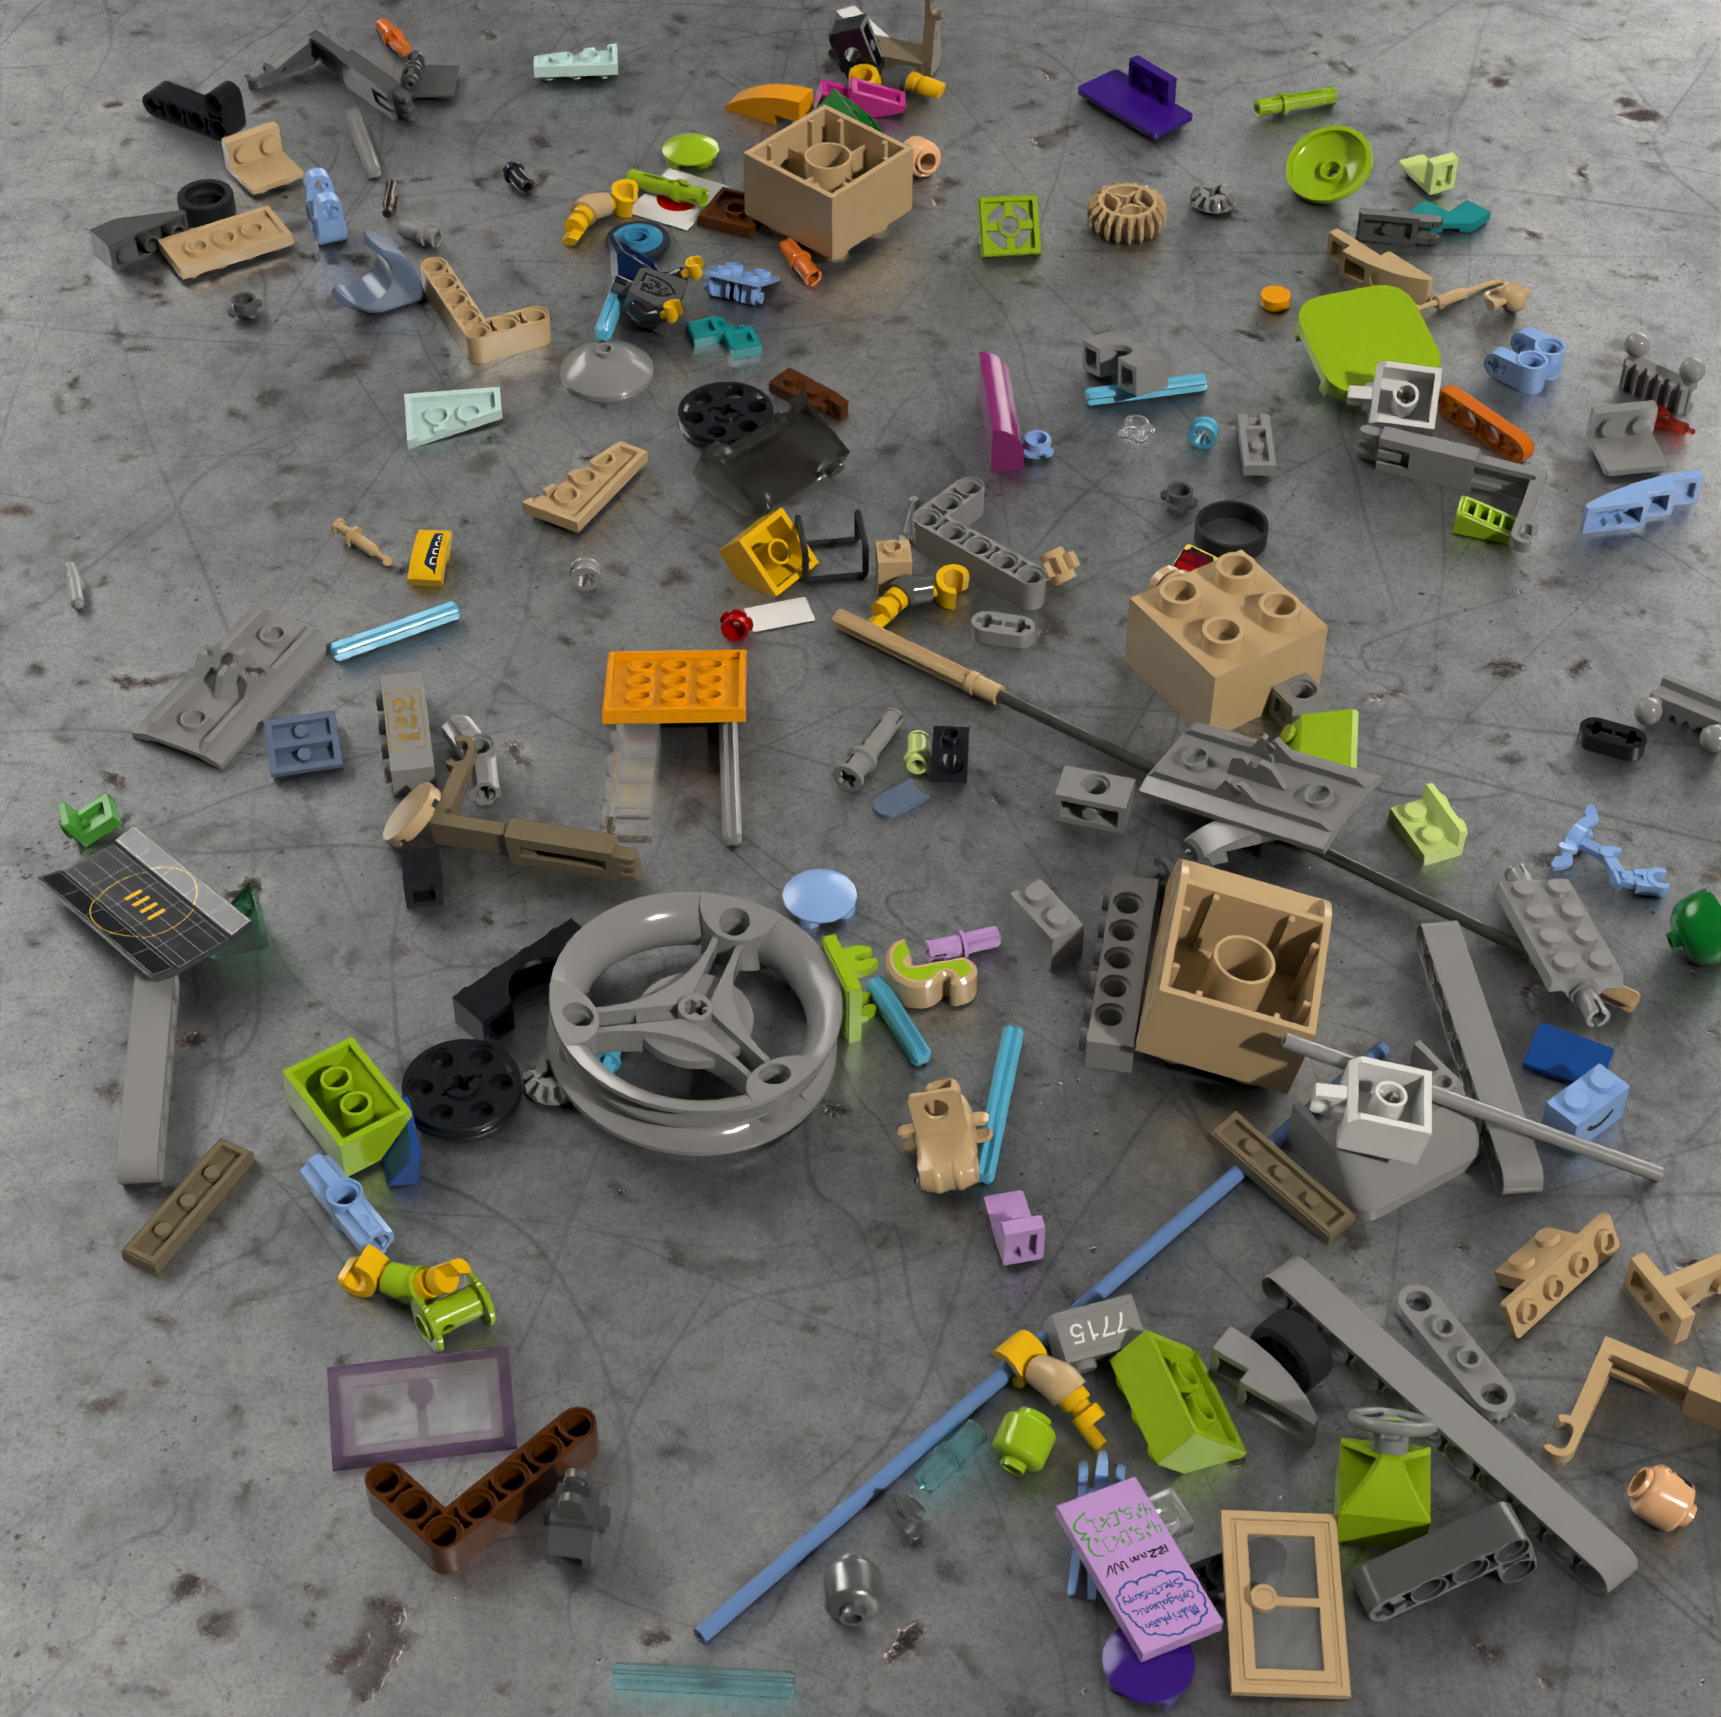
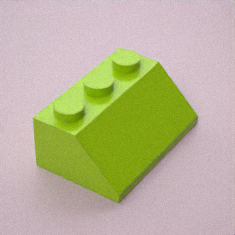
M1354 709L1302 714L1292 725L1288 724L1283 728L1279 738L1292 750L1357 769L1359 712Z
M353 1036L282 1070L287 1102L324 1151L335 1160L348 1177L380 1161L412 1117L411 1109Z
M1145 1330L1109 1360L1117 1376L1115 1382L1131 1406V1417L1137 1427L1142 1430L1148 1443L1147 1452L1156 1465L1186 1474L1236 1460L1247 1454L1244 1444L1198 1350Z

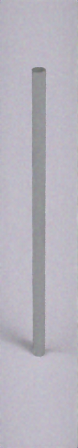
M1287 1032L1284 1034L1281 1042V1048L1342 1070L1346 1069L1349 1060L1357 1058ZM1432 1084V1102L1655 1182H1659L1663 1176L1664 1168L1659 1165Z

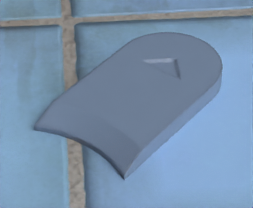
M912 778L877 795L872 801V810L881 818H896L925 803L931 795L921 791L914 784Z

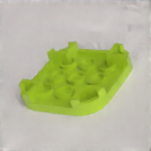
M1389 285L1368 286L1312 298L1301 307L1293 332L1295 342L1302 341L1319 376L1321 383L1318 390L1324 398L1330 395L1336 400L1346 402L1349 385L1365 386L1366 382H1373L1378 362L1391 361L1440 368L1441 364L1439 349L1416 303L1409 294ZM1347 404V408H1359V406Z

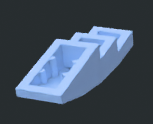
M1699 469L1642 480L1611 491L1585 504L1580 531L1582 534L1645 527L1648 517L1671 515L1674 505L1698 503L1704 476Z

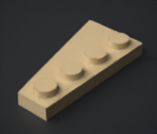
M619 441L590 459L588 467L576 468L569 472L567 480L559 485L552 483L542 489L543 495L536 499L529 497L522 502V511L525 514L579 533L648 462V451Z

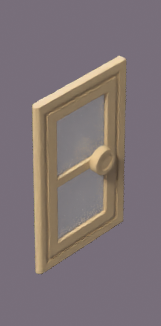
M1221 1510L1220 1527L1230 1695L1351 1699L1336 1515Z

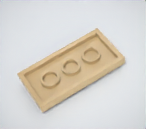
M269 205L158 239L159 250L182 280L197 277L199 274L211 270L222 269L243 260H251L255 256L271 251H279L284 247L294 244L292 233Z

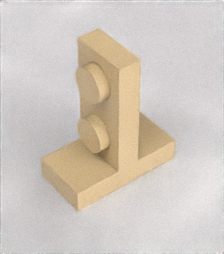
M1645 1252L1630 1259L1623 1284L1673 1345L1688 1339L1695 1317V1312L1691 1307L1698 1304L1701 1299L1716 1292L1721 1294V1252L1667 1276L1661 1273Z

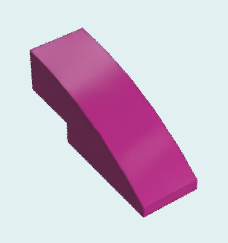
M851 77L848 86L821 79L814 97L816 110L829 93L836 89L872 115L873 118L902 113L906 109L904 91Z

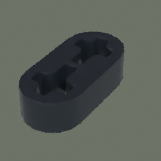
M1590 717L1580 723L1577 741L1582 748L1588 751L1624 761H1637L1644 755L1647 736L1638 728L1602 718Z

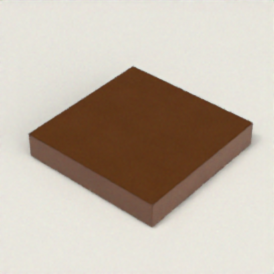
M725 187L718 191L697 217V226L750 240L763 225V223L745 214L744 192Z

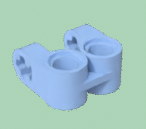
M322 168L310 169L306 172L303 179L306 197L305 207L311 230L314 231L317 245L348 240L343 208L338 196L334 193L333 184L328 172ZM321 179V180H322V181L320 182L321 188H320V189H316V188H315L316 180Z
M1527 326L1511 337L1510 345L1513 351L1504 347H1497L1484 358V368L1491 377L1513 387L1520 393L1531 395L1543 390L1545 380L1549 381L1559 378L1562 372L1566 345L1558 338Z

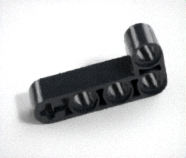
M229 80L222 82L205 95L178 84L163 81L142 97L145 109L152 116L217 141L236 134L246 126L241 91L235 83Z

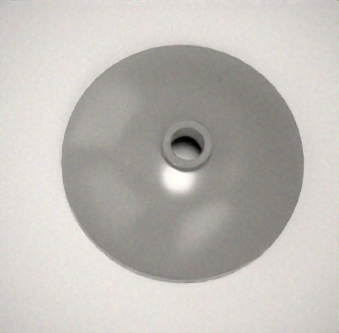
M610 339L607 342L595 340L582 344L572 350L560 365V380L565 389L576 397L593 402H616L631 398L645 390L651 383L654 375L653 362L645 351L632 343Z

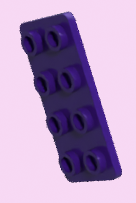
M1139 55L1129 59L1128 75L1118 69H1114L1078 87V94L1124 121L1127 125L1132 126L1149 138H1159L1192 121L1193 114L1175 103L1177 78Z

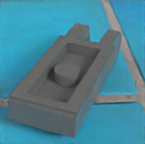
M1360 208L1356 240L1412 246L1416 244L1437 245L1440 241V234L1428 230L1418 231V227L1440 228L1443 224V217L1428 213L1420 215V213Z

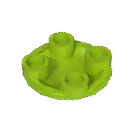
M684 133L673 136L665 141L662 152L667 160V166L677 169L682 166H696L698 169L704 170L712 167V160L717 156L719 146L713 138L707 135Z

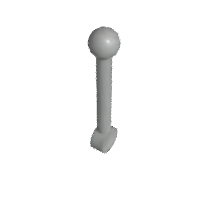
M911 496L908 499L910 507L904 531L898 535V540H909L910 544L911 535L909 533L912 526V517L916 508L921 503L920 498L917 496Z

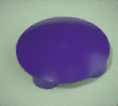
M1118 1628L1109 1637L1102 1655L1106 1684L1113 1693L1121 1694L1139 1703L1157 1704L1163 1707L1171 1706L1177 1702L1179 1695L1189 1686L1195 1670L1194 1654L1189 1644L1140 1662L1121 1628Z

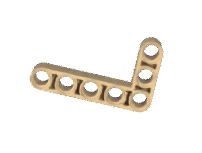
M429 257L421 262L422 286L426 292L427 299L470 362L486 363L537 349L551 342L549 310L545 307L530 306L485 319L445 259Z

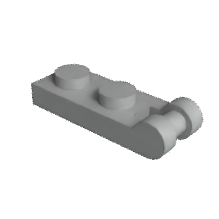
M1237 413L1236 432L1238 433L1243 476H1276L1277 464L1270 415L1259 414V417H1247V414Z

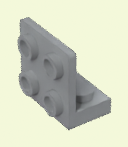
M1654 400L1592 406L1586 439L1606 476L1652 473L1668 469L1669 463L1652 434L1658 412V406Z

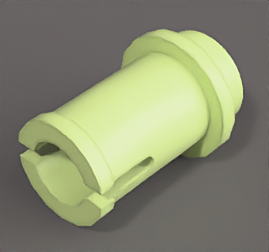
M922 730L912 731L907 736L908 749L904 755L903 763L913 774L924 773L932 764V757L928 752L930 744L929 735Z

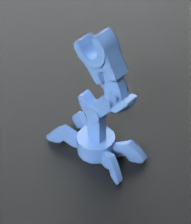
M1593 804L1587 805L1583 812V818L1579 819L1572 826L1564 841L1558 844L1557 849L1560 852V856H1555L1550 869L1558 871L1571 867L1573 855H1577L1581 850L1603 863L1609 873V884L1615 891L1619 887L1632 889L1634 894L1648 895L1656 898L1666 897L1670 884L1659 883L1663 882L1667 873L1666 869L1654 867L1625 871L1617 860L1622 851L1620 847L1603 846L1589 839L1593 838L1594 834L1591 828L1598 825L1599 818Z

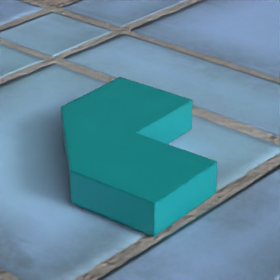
M1427 200L1408 211L1409 213H1420V215L1428 213L1443 217L1442 227L1437 229L1422 228L1428 231H1435L1436 233H1441L1442 229H1459V233H1471L1488 222L1491 211L1469 200H1466L1450 212Z
M716 316L685 322V331L694 348L724 343L733 360L763 354L762 343L755 330L750 326L743 324L739 327L726 324L725 319Z

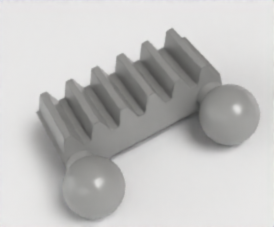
M1640 332L1630 334L1624 342V349L1628 356L1624 360L1619 390L1630 389L1631 396L1641 394L1642 401L1652 399L1657 405L1663 404L1664 411L1675 410L1674 416L1685 415L1693 407V403L1690 402L1692 392L1697 388L1698 381L1705 375L1706 368L1702 360L1695 357L1685 359L1680 365V374L1643 358L1642 356L1650 348L1649 338Z
M1665 674L1662 677L1660 687L1656 691L1653 690L1650 693V697L1642 698L1635 704L1634 716L1639 723L1653 725L1660 720L1662 713L1665 720L1675 716L1676 723L1679 726L1684 721H1687L1691 731H1694L1698 726L1702 728L1699 742L1704 750L1710 753L1721 751L1720 696Z

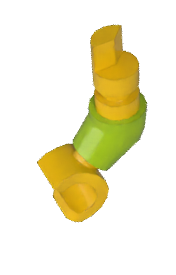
M367 1244L360 1256H353L347 1260L338 1275V1284L346 1292L362 1298L372 1296L379 1286L381 1293L405 1305L411 1306L412 1299L415 1297L421 1298L427 1305L433 1303L441 1295L454 1292L459 1284V1276L472 1273L469 1264L460 1258L431 1267L427 1265L412 1266L390 1262L384 1253L376 1247Z

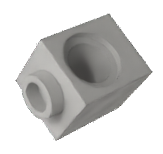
M1307 673L1301 674L1272 686L1268 713L1284 728L1288 724L1292 725L1302 714L1325 712L1327 692L1322 685L1318 684Z

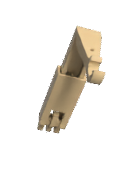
M1605 1336L1571 1416L1566 1414L1557 1415L1555 1423L1558 1429L1566 1430L1571 1434L1568 1445L1565 1448H1556L1552 1443L1543 1445L1542 1455L1550 1462L1556 1464H1564L1572 1460L1608 1384V1375L1682 1406L1680 1414L1721 1431V1375L1697 1366L1694 1373Z

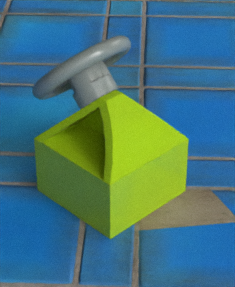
M1361 1407L1350 1410L1347 1414L1348 1422L1356 1428L1373 1432L1372 1441L1341 1438L1335 1467L1334 1514L1337 1518L1338 1543L1396 1549L1428 1534L1431 1515V1447L1408 1444L1409 1437H1425L1434 1434L1438 1428L1436 1421L1419 1413L1399 1409Z

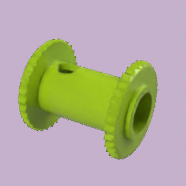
M473 1272L462 1275L463 1288L428 1306L419 1297L412 1299L411 1309L416 1326L424 1340L436 1352L444 1350L443 1335L478 1317H481L484 1323L489 1326L495 1323L496 1314L490 1295Z

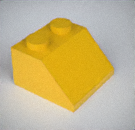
M783 507L759 518L718 550L736 579L772 598L777 597L802 577V550L798 530ZM808 546L810 570L819 561Z

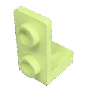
M1453 152L1429 159L1425 155L1420 154L1400 160L1399 167L1429 195L1438 194L1454 188L1459 158Z

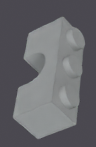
M1115 331L1082 339V363L1084 370L1099 378L1118 374V387L1136 397L1168 388L1169 365L1167 357Z

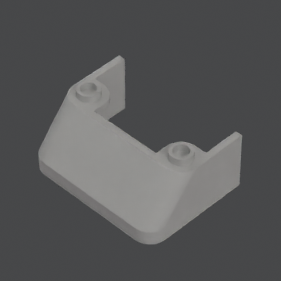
M1421 1040L1415 1042L1409 1066L1432 1071L1433 1085L1466 1096L1461 1081ZM1300 1101L1293 1104L1287 1147L1330 1193L1356 1214V1219L1362 1221L1376 1220L1472 1169L1479 1163L1482 1152V1142L1473 1116L1432 1102V1135L1417 1165L1336 1148L1337 1122L1324 1128Z

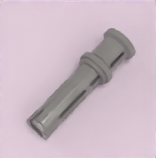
M893 707L886 708L861 744L851 747L847 753L846 761L837 765L833 771V778L840 788L848 792L859 791L864 784L866 774L874 771L877 766L878 755L904 723V716L897 720L902 714L898 709Z

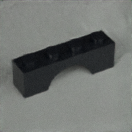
M570 918L560 926L551 929L545 936L530 946L521 949L518 954L500 966L491 969L488 974L470 986L462 988L458 994L452 997L456 1024L474 1039L494 1043L515 1028L513 1004L523 992L534 986L550 983L552 972L560 953L568 941L582 927Z

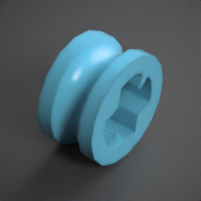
M1197 417L1191 423L1188 432L1189 442L1199 449L1211 448L1216 443L1219 426L1210 417ZM1200 430V432L1202 433L1203 430H1205L1209 433V435L1207 436V433L1201 435L1198 433V431Z

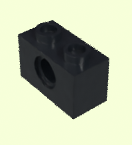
M867 14L835 21L829 33V42L832 49L836 50L839 57L840 70L842 73H845L848 82L849 71L855 65H873L880 73V70L884 67L885 59Z

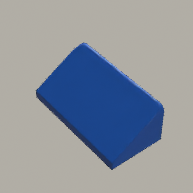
M1540 1023L1522 1067L1572 1084L1599 1063L1609 1070L1614 1049L1551 1025Z
M401 1097L412 1111L410 1099L408 1097ZM413 1113L411 1119L382 1158L386 1182L389 1186L417 1184V1181H419L421 1153Z

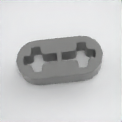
M981 611L973 615L971 619V636L975 641L982 644L1025 649L1032 646L1035 642V623L1025 616Z

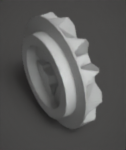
M1214 181L1210 184L1201 182L1200 186L1193 187L1190 200L1192 205L1198 210L1210 214H1220L1232 210L1237 205L1238 194L1234 192V187L1226 186L1224 182L1220 184Z
M542 1053L539 1061H529L528 1070L523 1073V1087L526 1094L532 1100L544 1105H561L570 1102L557 1081L548 1077L550 1072L553 1073L549 1058Z

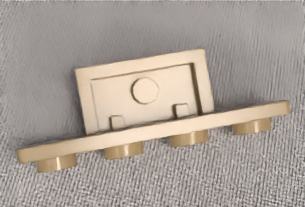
M1600 1213L1578 1234L1545 1226L1494 1272L1499 1286L1514 1290L1500 1304L1510 1336L1516 1338L1523 1336L1619 1248L1620 1243L1610 1214Z

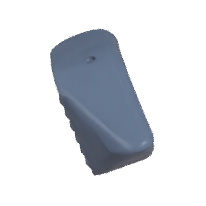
M370 230L364 232L362 240L370 249L377 253L374 268L370 269L369 274L365 275L361 281H355L350 285L336 284L331 292L334 298L343 306L371 314L389 312L425 300L427 297L412 262L397 243L385 235Z

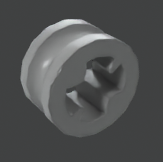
M581 557L572 562L570 566V582L572 586L582 591L595 589L600 583L601 570L599 563L589 557Z

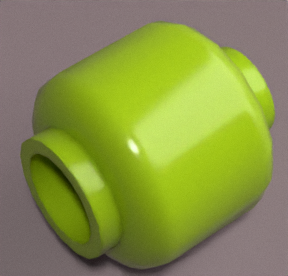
M1020 1407L1019 1411L1006 1413L992 1442V1450L1001 1460L999 1466L1016 1476H1023L1025 1471L1038 1472L1042 1470L1056 1440V1434L1050 1426L1051 1420L1043 1413L1029 1407Z

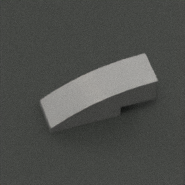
M1230 1325L1212 1347L1209 1374L1238 1390L1236 1401L1238 1408L1310 1450L1315 1443L1319 1418L1308 1398L1293 1377L1273 1356L1255 1341Z

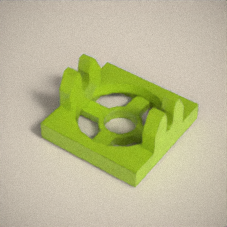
M1037 194L977 198L978 217L976 229H978L977 242L980 245L981 259L1041 255ZM1003 205L1004 215L998 222H987L992 211ZM1013 205L1022 208L1027 213L1028 220H1020L1013 213ZM1005 218L1015 219L1018 224V230L1013 234L1005 233L1001 227L1002 220ZM1020 230H1030L1027 241L1016 248L1015 236L1019 234ZM987 232H999L1005 237L1006 248L996 245Z
M836 934L824 936L821 940V949L827 955L838 977L842 992L843 1013L840 1030L848 1043L861 1040L862 1023L868 1022L877 1014L876 1004H868L871 1002L870 992L862 991L858 978L869 976L878 968L877 958H870L872 957L871 946L854 945L842 948Z

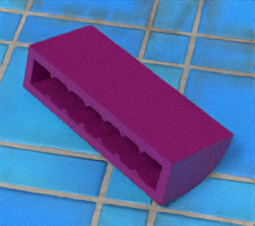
M979 352L978 396L991 471L1023 470L1024 449L1009 368L999 356L988 352Z

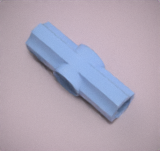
M318 1153L307 1159L305 1166L300 1170L301 1180L329 1213L332 1226L336 1230L344 1232L361 1254L367 1244L376 1247L382 1253L387 1252V1248L394 1241V1233L364 1197L361 1184L349 1178L330 1155Z

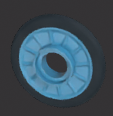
M630 221L617 225L609 231L605 239L606 248L609 252V237L614 234L651 259L666 252L671 242L670 235L664 227L649 221Z

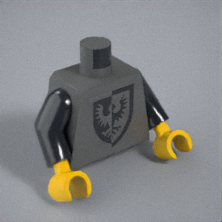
M698 255L691 256L685 261V269L679 267L668 272H658L645 267L640 268L634 281L617 275L611 292L626 298L622 310L623 315L635 321L640 327L648 328L665 337L671 324L676 322L678 316L683 314L681 304L689 282L687 277L691 280H698L702 277V269L704 268L702 258Z

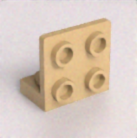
M274 121L221 139L226 169L252 195L265 193L269 189L291 184L294 180L304 177L303 170L283 152L279 125Z

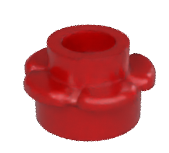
M734 609L731 612L726 611L720 617V622L722 623L720 627L721 632L730 641L744 640L749 631L753 629L752 618L747 617V613L743 610Z

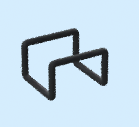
M856 509L854 512V537L806 541L801 515L795 516V527L798 530L802 550V579L804 582L817 583L861 579L868 576L869 544L861 510ZM861 539L862 572L809 576L808 546L857 543Z

